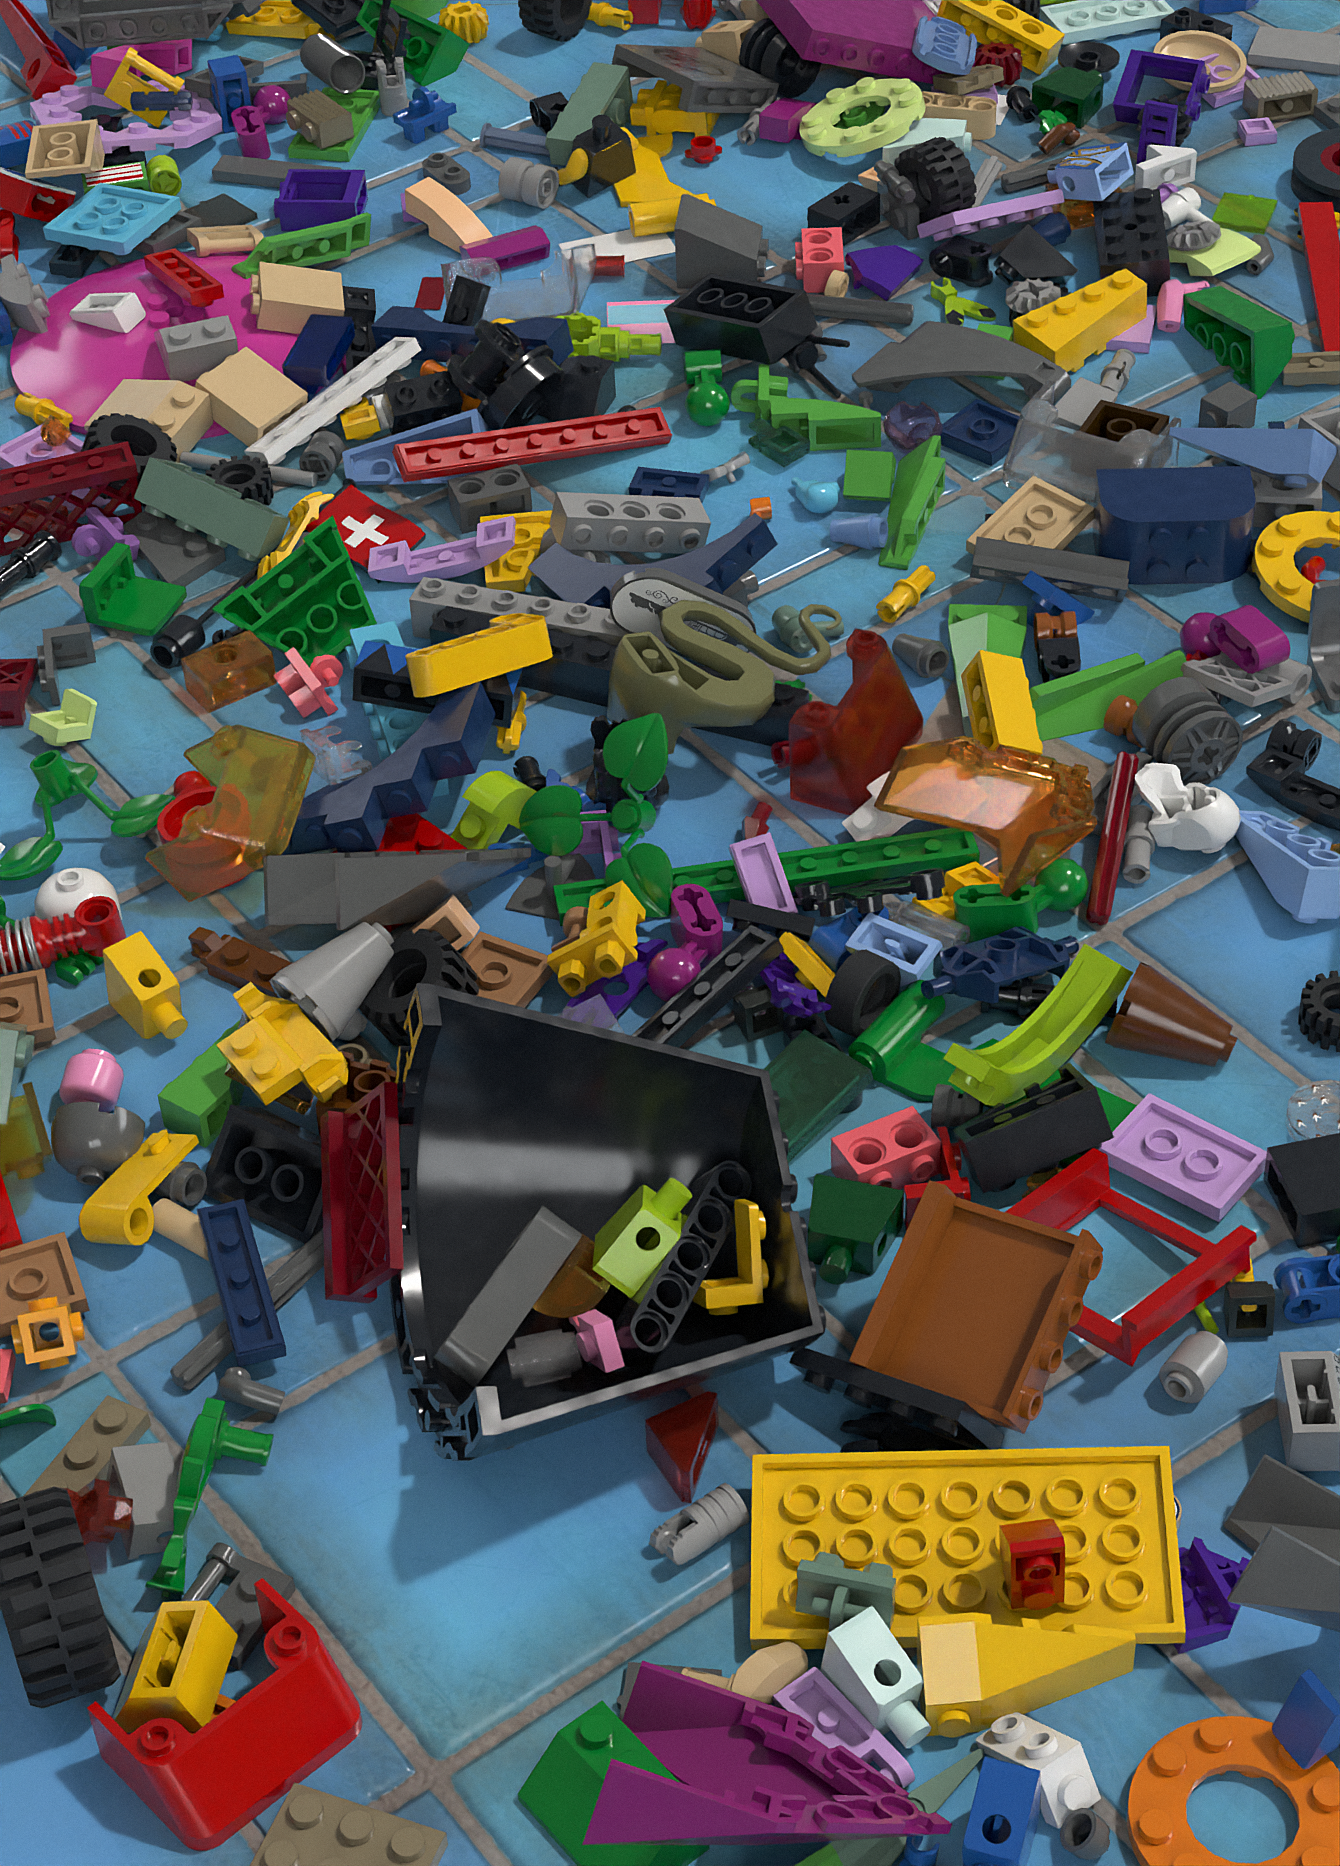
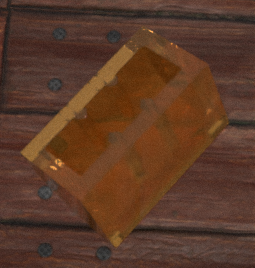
M582 1234L574 1249L532 1308L548 1316L569 1318L586 1313L600 1302L607 1293L611 1283L592 1269L595 1242Z

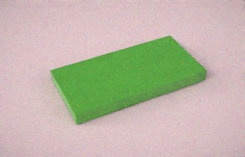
M324 87L321 91L323 94L352 114L354 137L320 150L313 142H308L303 135L301 136L297 132L288 147L289 158L350 162L381 107L379 91L358 89L350 94H341L330 87Z

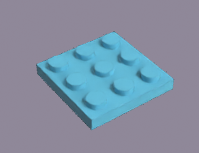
M99 183L43 227L45 239L60 242L63 245H76L87 247L89 250H102L113 252L115 255H126L182 209L180 198Z

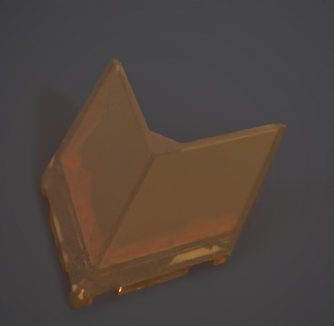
M968 736L901 747L874 804V807L880 811L974 832L991 843L997 849L1000 893L1006 897L1090 834L1097 825L1096 817L1091 815L1094 809L1091 782L1085 780L1089 774L1088 766L1075 763L1071 767L1058 763L1052 757L1004 745H999L997 751L988 750V747L983 745L978 739Z

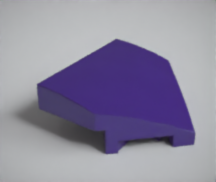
M897 245L861 249L849 252L845 256L846 264L851 266L855 278L853 283L854 289H859L864 285L886 301L920 270L924 262L917 255Z
M1195 1536L1190 1550L1185 1547L1178 1548L1186 1629L1185 1643H1173L1178 1654L1228 1638L1241 1605L1228 1602L1227 1597L1250 1561L1242 1557L1240 1563L1214 1553L1206 1548L1202 1539Z

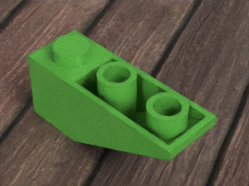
M246 1015L231 1028H228L203 1054L197 1056L188 1068L172 1082H169L157 1095L164 1127L177 1134L196 1135L199 1141L198 1145L204 1148L219 1136L230 1105H240L246 1086L245 1081L224 1059L216 1044L247 1024L248 1018Z

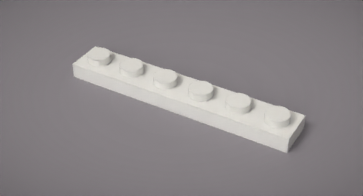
M393 338L244 450L246 456H250V460L254 457L260 458L261 462L265 461L268 465L272 466L283 461L286 457L285 453L291 448L308 442L312 437L311 433L319 427L333 423L337 419L336 414L344 408L358 404L362 400L361 395L369 389L383 385L387 381L386 376L394 370H400L408 366L412 361L411 357L421 351L416 338Z

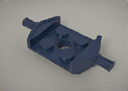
M1019 926L966 945H955L946 950L939 951L935 956L933 962V976L935 978L923 981L921 992L929 1000L944 994H955L959 997L994 1004L999 1000V987L1010 986L1015 980L1028 976H1041L1046 971L1058 976L1061 980L1070 965L1069 955L1078 952L1079 943L1076 937H1072V935L1053 941L1047 937L1042 938L1027 928Z

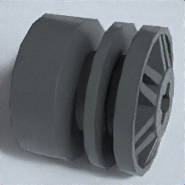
M1177 677L1165 681L1151 690L1140 702L1133 716L1132 732L1136 741L1148 755L1153 756L1157 763L1176 765L1180 770L1183 786L1192 782L1210 783L1231 766L1242 747L1243 732L1239 723L1229 715L1224 707L1218 704L1217 699L1201 682L1191 677Z

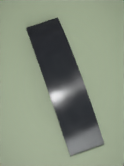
M342 286L345 311L339 340L341 366L344 375L377 351L371 329L376 315L375 289Z
M1270 747L1246 767V774L1277 802L1317 824L1340 831V789L1305 775L1304 760Z

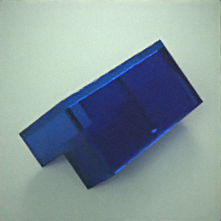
M311 314L283 362L282 369L284 375L308 393L307 403L313 399L319 387L328 386L355 337L352 317Z

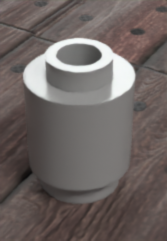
M1199 1331L1185 1337L1160 1368L1159 1377L1165 1391L1178 1401L1185 1403L1199 1402L1226 1369L1228 1349L1225 1343L1218 1336L1208 1331Z

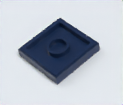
M976 399L935 429L933 435L941 436V445L993 466L1034 434L1035 423Z

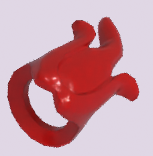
M684 0L683 7L680 8V14L689 29L697 27L704 30L716 15V9L712 7V0Z

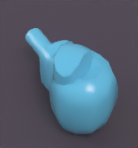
M794 477L791 480V484L796 487V496L807 510L814 513H825L836 507L838 495L841 492L836 481L818 482L817 480H810L804 482L798 477Z

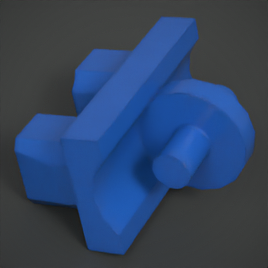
M420 86L414 89L412 94L413 100L409 102V107L393 114L394 123L403 127L405 139L418 144L425 140V127L427 126L433 132H443L449 129L448 116L457 113L455 103H446L435 90L430 92L426 87Z

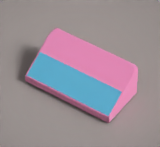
M675 300L607 302V327H620L621 331H630V334L661 333L662 344L676 343L663 310Z

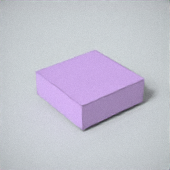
M1268 117L1238 121L1237 132L1245 146L1277 143V131Z

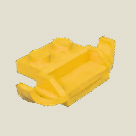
M252 982L232 994L249 1022L216 1044L224 1059L266 1106L301 1081L323 1103L331 1099L333 1093L347 1084L348 1063L343 1053L339 1052L308 1019L298 1004L283 998L266 995L260 992Z

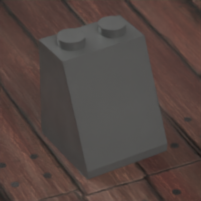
M689 194L681 195L674 228L677 288L690 289L710 273L759 282V277H765L766 259L769 257V239H763L762 225Z

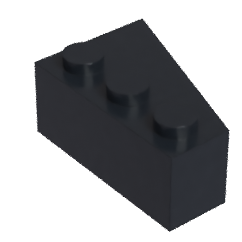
M1070 1062L1058 1069L1061 1077L1045 1087L1040 1088L1039 1083L1034 1082L1024 1088L1026 1098L1006 1108L1004 1103H998L954 1129L971 1178L983 1193L988 1191H1004L1012 1187L1016 1183V1179L1031 1173L1041 1174L1051 1171L1059 1165V1161L1075 1154L1084 1155L1092 1148L1098 1150L1102 1147L1103 1142L1114 1138L1096 1087Z

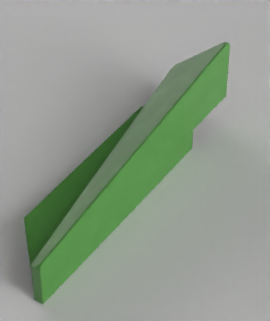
M1177 650L1145 665V660L1138 653H1134L1031 687L1029 693L1032 707L1036 712L1035 720L1039 739L1046 741L1104 728L1105 714L1110 704L1119 695H1125L1135 700L1137 706H1139L1140 702L1151 690L1165 681L1182 677L1184 672L1180 671L1182 663L1187 662L1184 653L1181 650Z

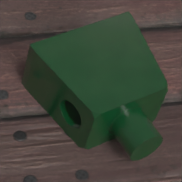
M1064 67L1032 83V102L1039 110L1038 115L1042 110L1058 111L1067 118V122H1072L1077 128L1081 129L1102 107L1104 80L1097 70L1085 72L1073 67Z
M821 1174L815 1175L808 1223V1259L816 1265H821L819 1275L823 1280L838 1285L843 1284L847 1280L849 1271L866 1275L876 1272L902 1228L904 1191Z

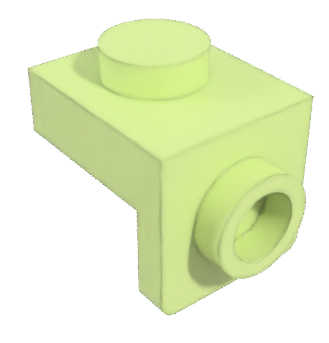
M73 688L65 689L60 710L31 714L28 729L44 737V742L54 746H65L67 742L90 739L97 702Z

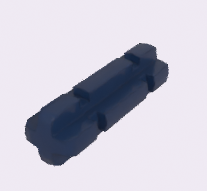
M174 91L148 92V95H145V92L131 93L130 102L134 111H145L146 108H149V111H175L177 107L179 111H189L192 109L193 99L189 91H178V95H174Z

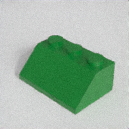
M603 1701L597 1703L557 1732L518 1792V1800L577 1866H688L710 1849V1845H582L611 1758L679 1782Z

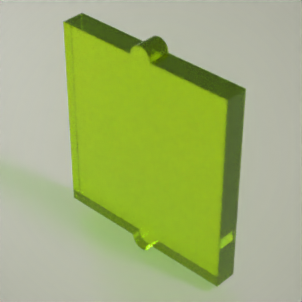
M1224 192L1212 217V221L1219 224L1220 228L1232 229L1235 232L1245 231L1265 234L1277 208L1278 200L1254 197L1252 194L1247 196Z

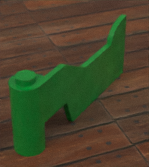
M917 980L910 983L849 1046L848 1054L851 1063L860 1075L878 1081L917 1101L933 1102L937 1084L951 1085L956 1091L964 1094L965 1091L948 1081L956 1066L943 1059L946 1055L945 1053L921 1042V1036L944 1013L946 1004L942 995L930 1000L925 998L921 992V984L924 980ZM992 1038L972 1050L984 1049L999 1041ZM1058 1069L1040 1084V1088L1061 1077ZM1096 1087L1111 1131L1113 1132L1137 1105ZM1026 1095L1016 1101L1005 1104V1107L1008 1108L1026 1098ZM984 1104V1106H986V1107H988V1108L993 1107V1106L985 1105V1104ZM1075 1154L1059 1161V1164L1065 1169L1083 1155Z

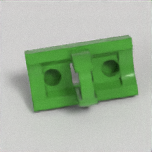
M759 364L758 380H740L732 387L730 397L732 405L739 411L755 413V430H765L766 421L770 420V398H788V377L770 376L769 365ZM744 393H755V400L743 398L741 395Z

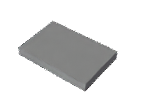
M1260 26L1249 50L1247 64L1340 75V35Z

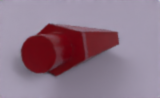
M758 802L751 817L746 816L743 819L742 841L768 832L770 827L766 822L773 811L770 805Z

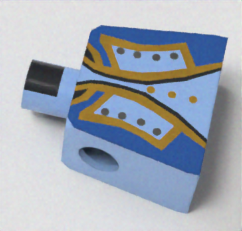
M1127 142L1080 147L1075 149L1059 164H1051L1047 171L1049 182L1051 184H1058L1059 189H1062L1064 199L1103 201L1134 174Z

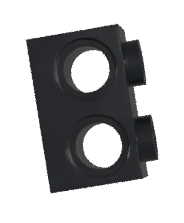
M448 370L384 385L381 405L391 435L461 413L463 399L459 388L452 381V375Z

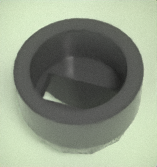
M1080 1808L1073 1811L1065 1819L1060 1831V1841L1066 1850L1078 1858L1095 1860L1108 1851L1110 1829L1105 1821L1093 1811L1087 1808Z

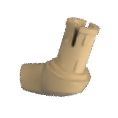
M786 1641L759 1649L730 1678L693 1670L691 1667L686 1666L681 1674L770 1705L773 1702L774 1694L806 1673L808 1658L806 1652L800 1646Z

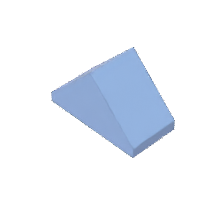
M872 913L867 914L845 944L847 951L851 954L858 950L867 949L894 962L900 970V987L919 980L943 947L939 940Z

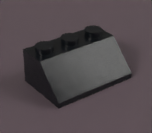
M230 1105L205 1171L207 1177L205 1194L222 1203L244 1199L248 1216L306 1244L323 1228L321 1136L262 1108Z

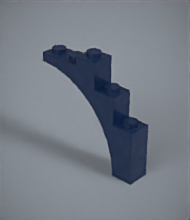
M754 513L731 532L704 547L675 558L648 564L615 565L594 562L574 555L558 543H555L527 568L543 591L554 600L584 603L589 606L610 609V592L616 581L632 571H635V574L645 572V568L668 570L723 595L727 588L776 547L778 543L765 521Z
M481 681L441 693L434 709L419 729L399 749L376 767L349 784L319 799L290 810L257 818L253 830L267 856L306 854L336 848L338 853L378 850L390 818L428 811L438 780L476 773L496 714Z

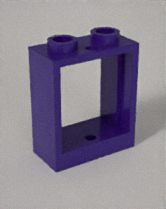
M1131 49L1113 101L1116 121L1138 124L1140 122L1137 117L1141 109L1144 108V105L1135 104L1144 75L1192 83L1185 104L1187 105L1185 114L1193 116L1192 122L1189 124L1192 127L1193 121L1197 122L1200 117L1202 94H1207L1210 86L1211 77L1206 72L1205 61Z
M289 169L285 181L280 183V196L274 200L275 218H280L281 231L302 230L344 221L364 213L368 201L365 170Z

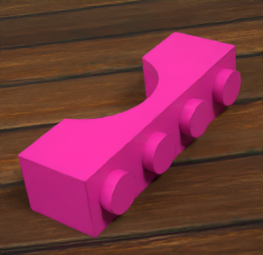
M192 39L125 44L91 55L90 64L92 86L107 89L130 47L138 51V56L169 75H176L192 70ZM132 66L128 70L139 78L142 75H146Z

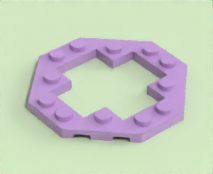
M155 80L147 82L160 91L169 90ZM65 85L61 86L59 91L43 94L41 99L31 102L30 112L32 119H36V126L82 121V114L75 112L91 105L116 110L123 107L104 96L106 91L104 88ZM182 85V87H181V89H180L179 91H188V90H185V85ZM189 91L193 99L192 109L189 111H179L177 107L175 111H170V121H173V124L162 130L148 128V125L142 122L130 123L128 128L117 133L104 131L102 126H99L104 153H112L113 150L122 146H129L130 152L156 150V144L179 149L189 148L222 132V118L208 98L199 97L196 92Z

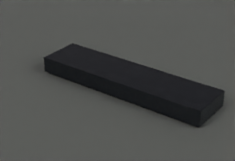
M753 925L749 926L631 1036L678 1048L681 1047L784 951L779 939Z

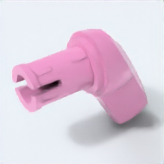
M1177 279L1164 282L1157 297L1158 329L1176 333L1181 325L1184 306L1183 294L1209 288V283L1207 281L1182 284Z

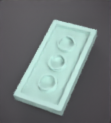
M1077 0L1040 7V20L1064 33L1062 45H1070L1092 39L1104 40L1108 36L1118 34L1131 35L1136 31L1144 29H1160L1161 19L1174 13V10L1165 0Z

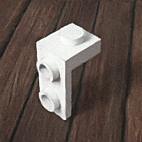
M1015 1712L998 1718L989 1730L976 1738L978 1748L984 1749L985 1754L997 1760L1041 1771V1811L1045 1822L1058 1829L1062 1827L1065 1819L1073 1811L1080 1808L1088 1809L1101 1799L1081 1743L1019 1712Z

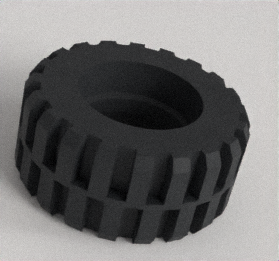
M53 1486L0 1503V1607L30 1706L46 1708L112 1686L121 1676L67 1489Z

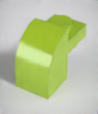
M490 771L481 775L463 794L462 797L470 801L450 837L468 849H488V846L499 841L508 823L520 829L519 817L521 810L527 800L537 791L502 771Z

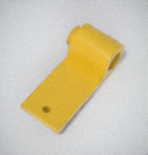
M166 1129L161 1130L159 1133H152L142 1143L140 1149L125 1161L83 1205L79 1214V1226L85 1239L91 1243L134 1246L147 1242L154 1228V1213L147 1196L199 1143L197 1136L192 1134H168Z

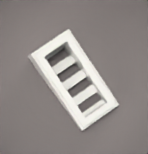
M94 293L87 295L70 311L69 315L76 321L120 333H128L145 318L146 312L135 293Z

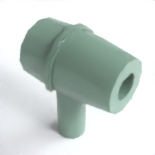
M789 605L779 607L773 613L772 625L779 634L780 640L795 652L805 653L810 651L813 645L799 625L800 611ZM835 620L812 622L823 637L841 636L844 633L842 620L837 628L829 631L826 630V627L833 624Z

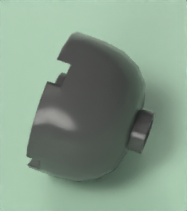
M69 1103L60 1106L56 1110V1116L54 1115V1120L52 1121L51 1147L54 1157L68 1173L76 1176L78 1182L91 1186L102 1185L125 1161L140 1149L144 1141L145 1122L137 1114L115 1106L114 1114L99 1112L100 1103Z

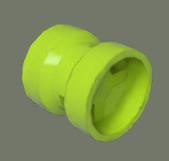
M166 155L153 157L146 166L151 191L176 196L180 192L182 182L175 160Z

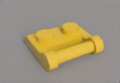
M130 47L107 87L104 96L159 128L168 111H149V108H146L145 111H134L131 107L130 98L133 92H145V95H148V92H158L160 90L129 72L130 66L167 87L168 91H174V95L178 94L185 80L179 76L174 78L138 56V51Z

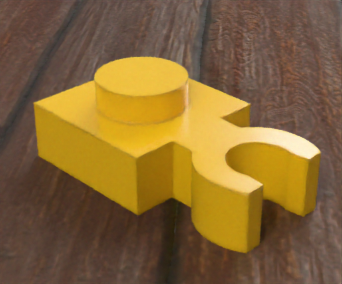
M363 397L358 405L344 408V413L340 414L346 440L353 438L355 440H364L373 436L375 432L381 431L374 405L369 406L366 397Z

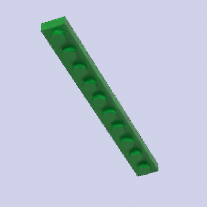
M970 825L781 852L778 853L791 893H794L795 885L814 880H828L829 887H835L871 879L908 876L912 872L925 869H955L974 861L979 863L980 852ZM733 860L672 868L673 885L671 894L678 886L696 884L704 887L709 892L714 904L729 902L730 899L746 900ZM605 878L553 885L554 900L560 926H563L564 915L570 908L576 906L589 908L590 897L607 888ZM610 899L609 901H607V902L604 903L603 905H604L605 907L608 906V905L612 902L613 899Z

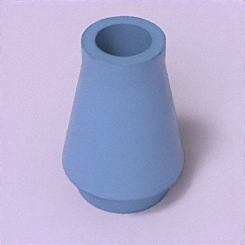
M876 513L847 519H833L830 525V538L832 542H841L875 551L877 548L885 547L888 539V523L886 518L879 517Z

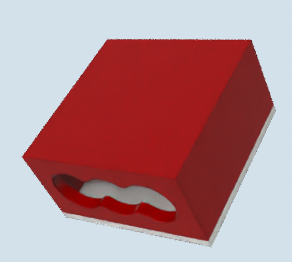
M0 167V208L24 217L51 222L74 203L75 191L40 178L26 179L25 173Z

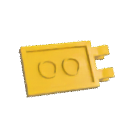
M266 0L260 4L261 10L250 17H245L242 14L226 22L228 34L307 39L310 35L323 34L335 40L332 34L325 32L323 27L294 6L291 0Z

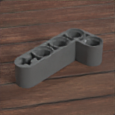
M542 1206L505 1253L506 1256L433 1358L472 1387H475L574 1249L582 1234Z

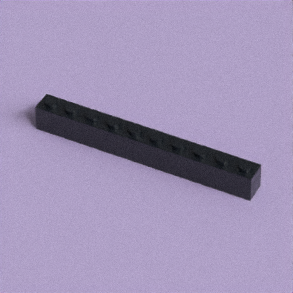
M446 606L429 628L431 646L491 628L489 621L496 617ZM548 630L553 657L523 667L521 687L608 707L609 674L617 646L603 641H594L568 633ZM693 664L714 677L731 681L706 666ZM775 683L774 702L767 713L753 725L691 728L772 747L774 743L801 737L804 730L810 727L809 690Z

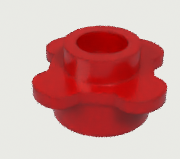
M697 136L690 141L691 149L685 150V157L694 158V161L700 164L710 163L713 161L714 156L722 153V147L716 146V140L713 137Z

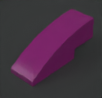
M782 98L773 102L759 114V138L789 143L792 139L802 140L799 131L802 117L818 103L793 98Z

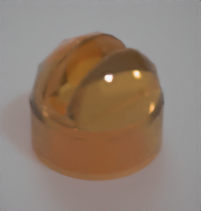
M49 415L40 428L42 440L52 447L62 445L72 435V432L52 415Z

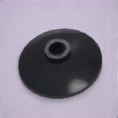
M1098 42L1073 43L1065 46L1058 53V63L1062 68L1073 67L1085 72L1097 70L1100 73H1105L1114 69L1120 61L1119 52L1115 48Z

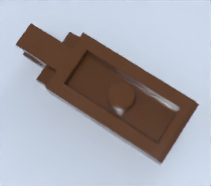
M198 927L188 936L191 943L192 956L201 960L200 963L207 967L209 975L239 989L252 982L260 992L279 998L273 990L270 980L276 975V972L292 964V962L234 936L231 937L224 934L220 938L215 931Z

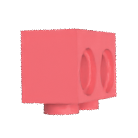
M842 227L801 229L802 242H795L796 280H803V290L806 293H824L831 273L834 270L844 272Z
M910 1106L832 1137L831 1171L836 1178L901 1190L904 1188V1185L924 1182L940 1174L941 1141L917 1110Z

